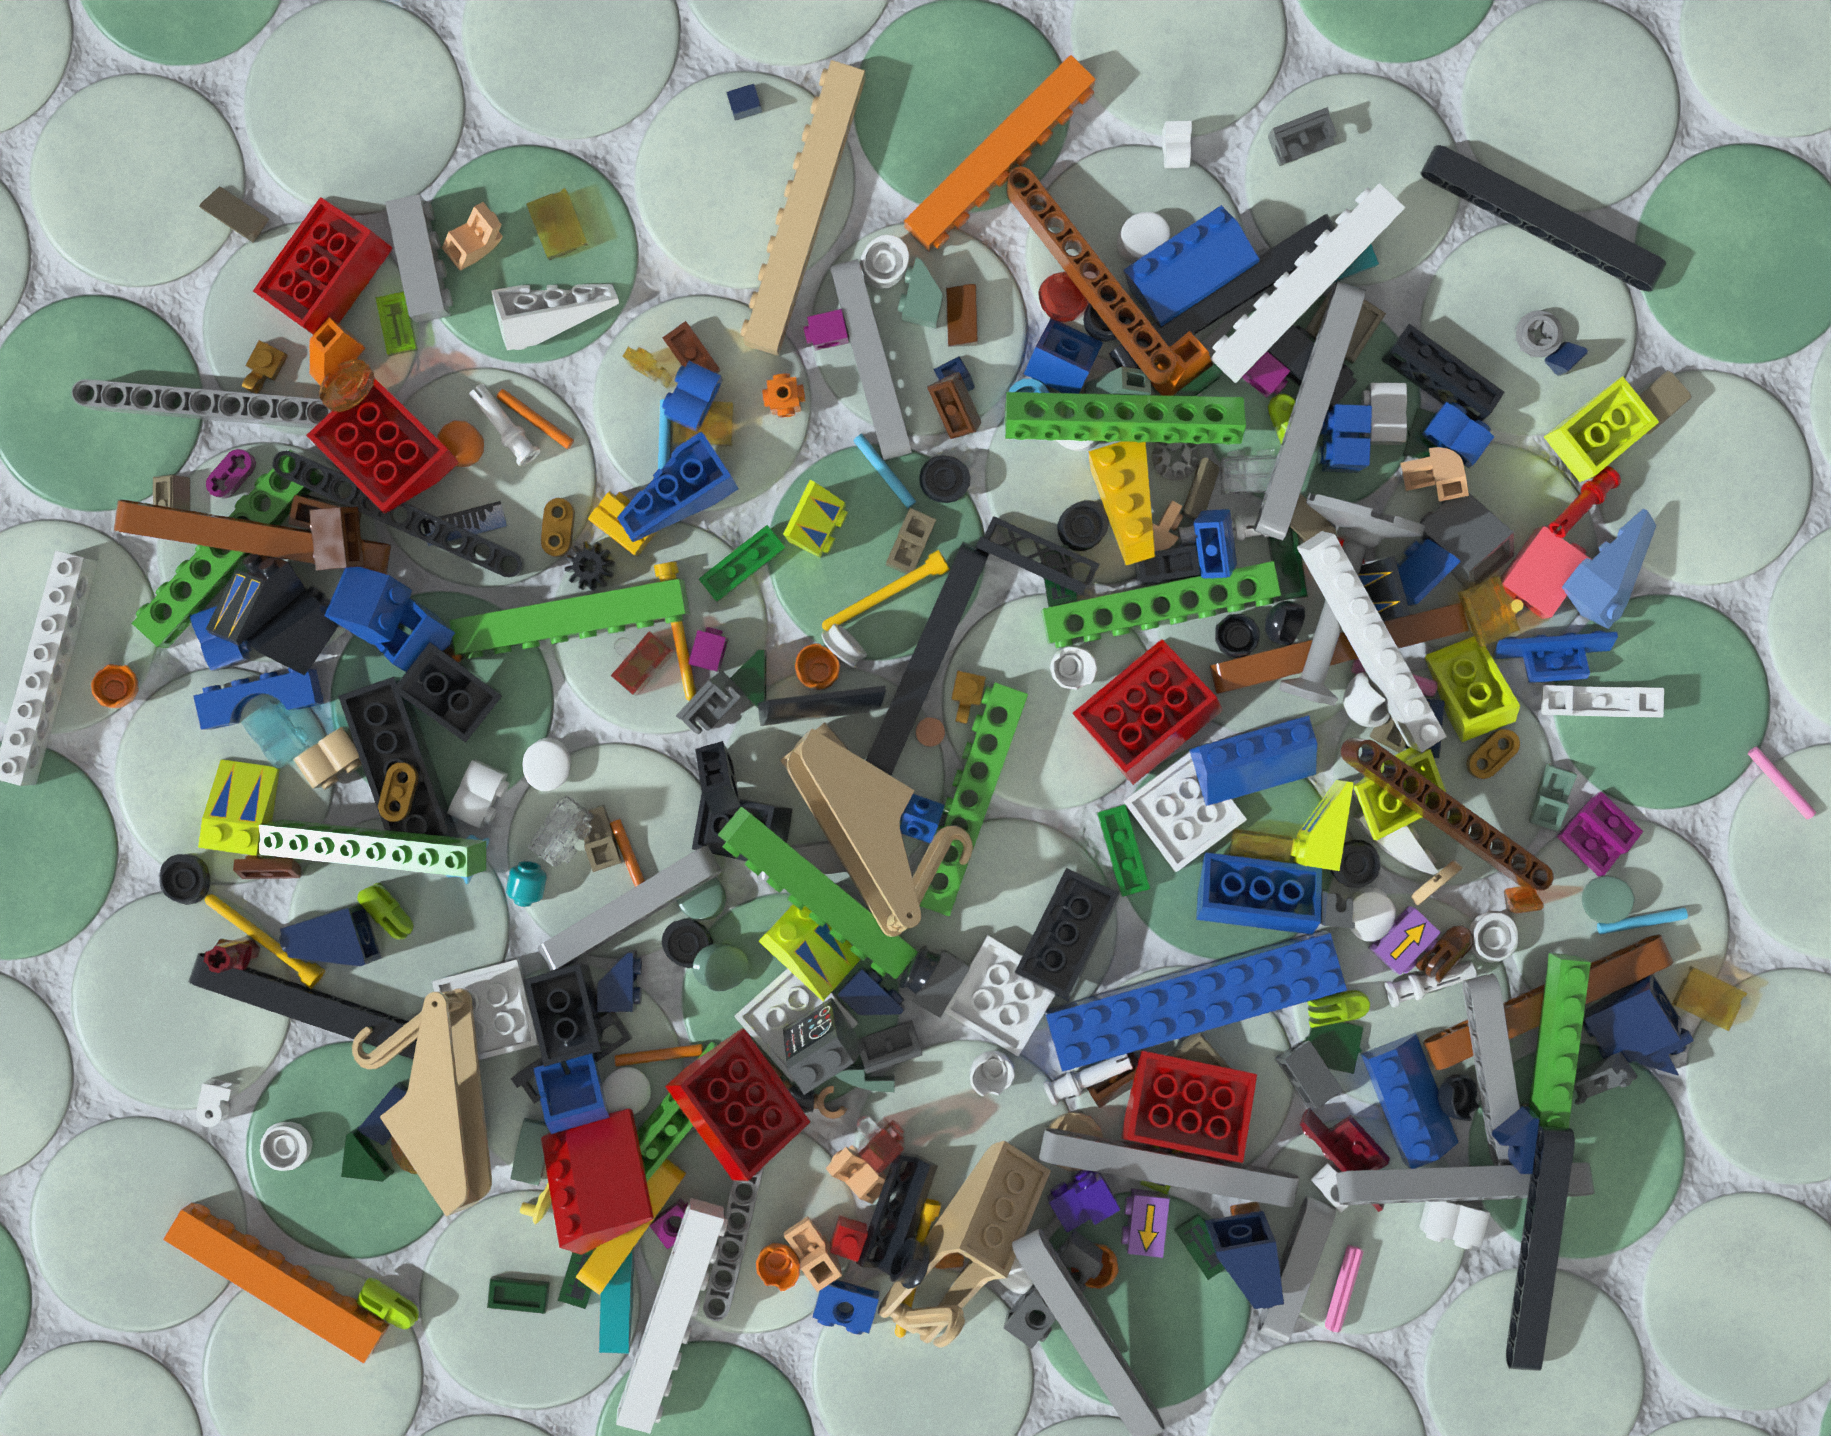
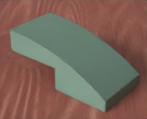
M1546 764L1534 800L1530 823L1559 832L1569 807L1567 800L1577 777L1575 772Z
M850 1065L835 1075L842 1081L862 1089L878 1092H895V1076H866L864 1065Z
M528 1118L524 1119L510 1179L539 1186L545 1164L541 1137L550 1133L545 1122Z

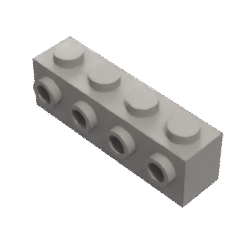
M420 194L386 201L385 204L409 317L418 323L451 316L449 306H453L450 290L448 288L445 289L443 278L447 277L443 260L438 258L437 249L441 248L437 232L432 229L431 221L435 220L431 203H427Z

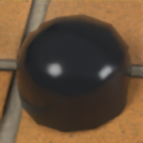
M1281 601L1274 605L1265 618V632L1268 638L1280 645H1291L1303 626L1305 607L1292 601Z
M1229 614L1216 625L1215 642L1220 651L1229 657H1245L1251 654L1259 644L1260 630L1255 621L1244 614Z
M1460 1074L1451 1075L1442 1082L1437 1094L1441 1110L1451 1118L1471 1121L1470 1113L1479 1109L1476 1102V1083L1469 1076Z

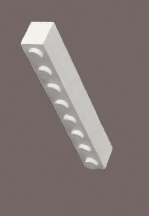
M1380 183L1373 190L1367 187L1355 200L1359 205L1352 212L1347 208L1335 220L1338 226L1332 232L1326 229L1314 242L1318 247L1311 254L1306 250L1296 260L1294 264L1298 268L1291 275L1286 271L1274 283L1277 289L1270 296L1265 292L1253 305L1257 310L1250 317L1244 314L1234 324L1233 328L1236 332L1230 338L1224 335L1212 347L1216 352L1211 357V360L1233 382L1237 383L1405 209Z
M1321 531L1299 545L1297 549L1378 694L1386 699L1383 703L1407 746L1422 753L1447 737L1336 535Z
M693 1198L689 1199L617 1409L616 1425L650 1434L653 1424L660 1422L663 1412V1405H660L663 1396H669L673 1381L670 1379L672 1370L677 1371L681 1361L682 1353L679 1352L681 1343L686 1344L691 1330V1326H688L690 1317H696L700 1305V1300L697 1299L699 1291H705L709 1279V1273L706 1272L709 1263L714 1264L719 1246H716L718 1236L723 1237L727 1228L728 1219L724 1218V1207Z

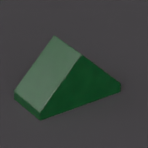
M758 650L730 677L757 708V703L766 701V650Z
M358 1126L346 1135L341 1177L383 1182L394 1173V1170L369 1138L357 1130Z

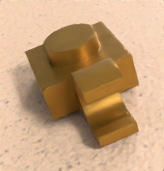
M258 340L245 365L252 372L246 376L242 387L252 393L259 394L266 378L273 381L276 380L288 355Z
M957 671L951 700L959 702L955 722L967 724L971 704L980 706L986 677Z

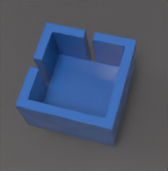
M1336 404L1327 411L1320 431V435H1323V446H1320L1318 450V463L1322 464V472L1358 473L1370 466L1371 439L1359 438L1360 433H1371L1372 406Z
M409 598L400 623L413 632L409 635L397 627L391 642L374 645L393 665L406 672L429 642L441 650H445L450 645L455 632L433 611L414 599Z
M593 1053L567 1060L566 1063L571 1072L569 1075H566L561 1062L546 1067L542 1065L534 1068L545 1124L551 1134L610 1118L598 1065Z

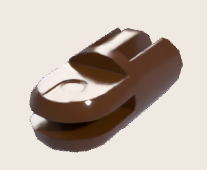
M1461 925L1449 928L1437 941L1436 945L1416 964L1417 969L1420 971L1426 969V975L1431 978L1435 977V981L1440 984L1470 951L1473 945L1471 931Z

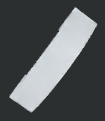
M1542 685L1541 715L1663 718L1664 688Z

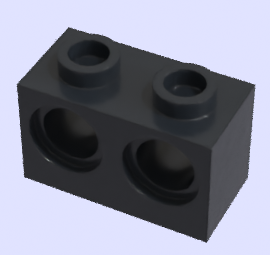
M1196 545L1154 551L1155 557L1134 563L1137 586L1193 578L1200 575Z
M724 741L695 749L701 790L711 813L716 814L741 806L734 764Z

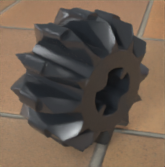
M584 541L583 551L576 545L573 547V551L577 554L576 557L566 556V560L573 562V565L566 566L564 568L565 572H575L570 576L569 581L571 583L579 581L578 588L584 590L588 584L591 591H596V581L605 587L607 582L603 579L604 575L610 578L614 576V573L608 571L607 567L615 566V561L605 560L610 556L611 552L608 549L601 552L602 545L598 542L591 549L590 543ZM587 560L596 562V565H593L595 570L592 573L587 570L584 571V568H587L584 565Z

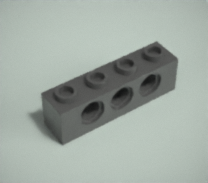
M1073 1230L1056 1252L1066 1268L1074 1267L1079 1270L1078 1272L1069 1271L1082 1293L1086 1288L1085 1283L1089 1278L1095 1279L1103 1268V1263H1101L1103 1250L1075 1230ZM1033 1284L1029 1291L1022 1294L1008 1311L1003 1328L1033 1349L1039 1340L1044 1342L1052 1330L1051 1325L1056 1318ZM1033 1310H1041L1044 1314H1036Z

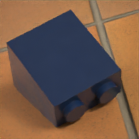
M361 904L280 929L279 942L282 950L287 952L288 958L352 966H363L382 958L368 912Z
M1654 974L1614 991L1585 1010L1583 1026L1590 1037L1595 1036L1600 1044L1598 1050L1603 1059L1621 1052L1627 1062L1631 1063L1681 1041L1682 1019Z
M1264 1211L1205 1220L1217 1258L1253 1308L1269 1309L1277 1305H1283L1284 1299L1276 1240Z

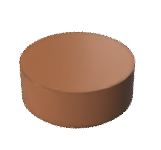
M925 718L916 727L918 741L928 747L938 745L945 736L944 726L936 718Z

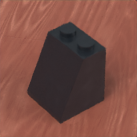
M310 585L309 588H306L304 592L247 638L246 641L257 652L305 676L339 626L324 616L331 599L327 598L323 591Z

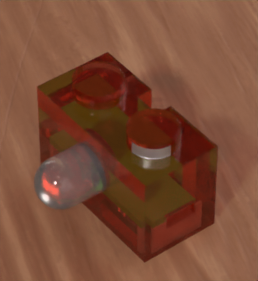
M651 631L637 645L627 638H619L615 641L614 649L624 658V661L611 674V677L632 695L638 696L653 679L649 673L654 668L660 670L676 651Z
M861 1116L856 1121L857 1130L864 1136L859 1143L858 1154L880 1174L904 1150L905 1137L903 1133L905 1131L895 1120L892 1119L889 1122L885 1117L878 1124L869 1116Z

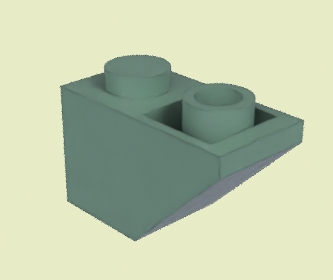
M915 258L914 266L908 265L904 283H908L909 287L907 295L901 294L898 311L902 312V321L936 329L943 302V294L923 261Z
M1120 367L1086 382L1085 394L1151 395V380L1148 379L1141 369Z

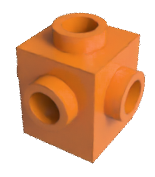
M789 373L773 375V380H766L767 389H762L765 407L770 406L773 415L785 418L795 416V412L802 411L800 402H806L803 384L798 385L796 377H790ZM788 390L787 397L780 398L778 396V391Z

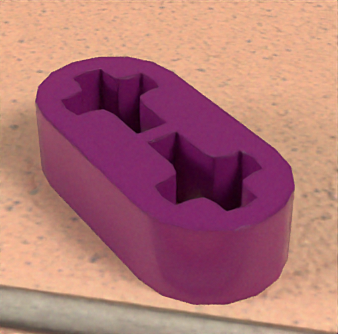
M235 449L229 452L206 480L208 492L218 498L225 499L231 497L255 470V458L251 453L242 449ZM237 457L245 458L243 461L246 465L244 469L236 468L238 465L235 461ZM227 478L224 482L227 488L224 491L218 489L219 486L216 481L218 479L224 481Z

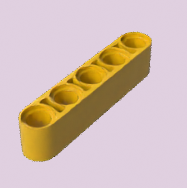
M667 1158L647 1181L654 1218L686 1175L685 1171ZM653 1220L598 1246L576 1278L600 1295Z

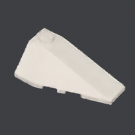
M577 284L572 290L559 289L557 285H547V290H531L530 285H518L491 290L502 338L507 350H522L528 346L537 345L619 304L612 284Z

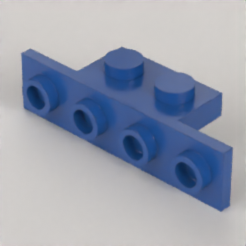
M1594 631L1590 634L1577 635L1576 633H1565L1561 636L1550 637L1537 635L1532 638L1523 639L1508 637L1499 640L1494 650L1493 658L1523 657L1529 683L1587 679L1590 675L1586 653L1610 651L1618 638L1617 632Z

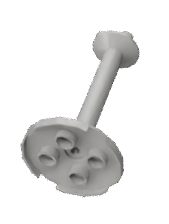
M1309 493L1306 500L1307 505L1336 525V534L1340 539L1344 540L1342 548L1357 575H1359L1367 547H1376L1381 543L1382 539L1422 536L1425 528L1420 523L1399 516L1372 512V508L1319 494L1315 496ZM1326 599L1301 677L1281 680L1279 690L1313 702L1335 706L1338 697L1324 685L1342 627Z

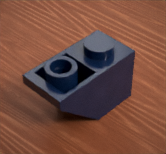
M637 950L629 951L598 981L597 1012H633L637 1009V1004H641L642 988L637 987V975L642 973V958L637 957Z
M862 966L838 992V996L858 1015H901L905 1010V1006L902 1004L904 998L893 988L888 991L881 984L883 978L873 968L867 970Z

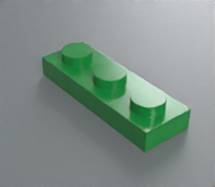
M766 525L702 575L699 581L718 603L786 548L770 527Z
M1122 804L1096 812L1121 897L1150 889L1126 805Z

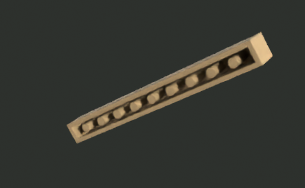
M831 60L829 68H824L819 82V86H822L820 97L815 96L813 99L810 113L814 114L811 125L806 124L802 135V141L805 142L802 153L797 152L794 160L793 169L796 170L794 180H788L784 197L788 199L785 208L780 207L775 223L779 225L776 236L771 235L767 246V253H770L768 263L761 265L758 280L762 282L759 291H754L750 300L749 308L753 309L750 320L745 319L742 325L740 336L744 337L745 346L777 356L780 354L866 80L865 70Z

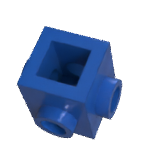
M912 794L900 818L901 834L931 843L945 805Z

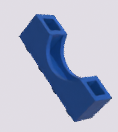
M288 668V674L278 676L277 672H269L259 675L260 680L250 682L249 678L231 681L232 687L221 689L220 685L202 688V694L193 695L201 730H213L239 724L242 711L247 703L262 694L274 696L287 710H300L324 704L317 670L309 669L304 676Z

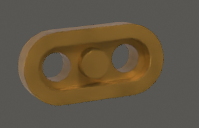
M563 498L550 500L544 508L541 546L547 554L553 557L564 556L569 552L572 545L575 510L572 504ZM561 507L563 514L561 517L556 518L554 510ZM554 536H558L560 539V543L556 547H553L550 543Z
M1508 729L1494 731L1468 756L1466 762L1468 772L1473 777L1480 779L1494 776L1519 751L1520 740L1517 734ZM1502 738L1506 741L1504 749H1500L1498 746V741ZM1479 759L1485 761V767L1481 770L1477 767Z
M396 763L386 773L378 809L381 816L388 821L403 820L410 813L419 775L416 768L409 763ZM402 772L408 775V780L405 783L401 782L399 778ZM394 801H398L401 805L398 812L392 809Z

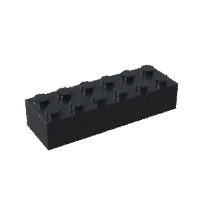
M393 676L338 696L377 809L386 773L392 765L396 763H409L418 772V784L409 815L403 820L392 822L384 819L379 813L384 829L388 831L459 838L452 816L447 814L449 808L413 705L393 690L402 677ZM402 772L400 774V781L403 783L407 782V773ZM394 801L392 809L398 812L401 805L398 801Z

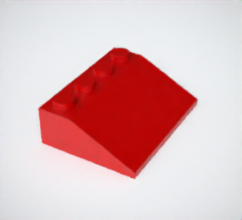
M320 197L256 285L253 292L314 335L328 317L338 324L341 322L393 248L370 229Z
M372 375L367 377L306 435L384 514L437 484L459 463L453 454Z
M1161 639L1072 714L1114 765L1134 785L1219 715L1223 709L1217 696Z
M741 1028L687 1066L665 1086L732 1180L749 1181L811 1122L744 1028Z
M1141 1051L1126 1107L1121 1139L1243 1163L1257 1074Z
M630 1108L609 1113L610 1118L554 1134L550 1132L541 1137L559 1248L582 1255L654 1219L633 1110Z

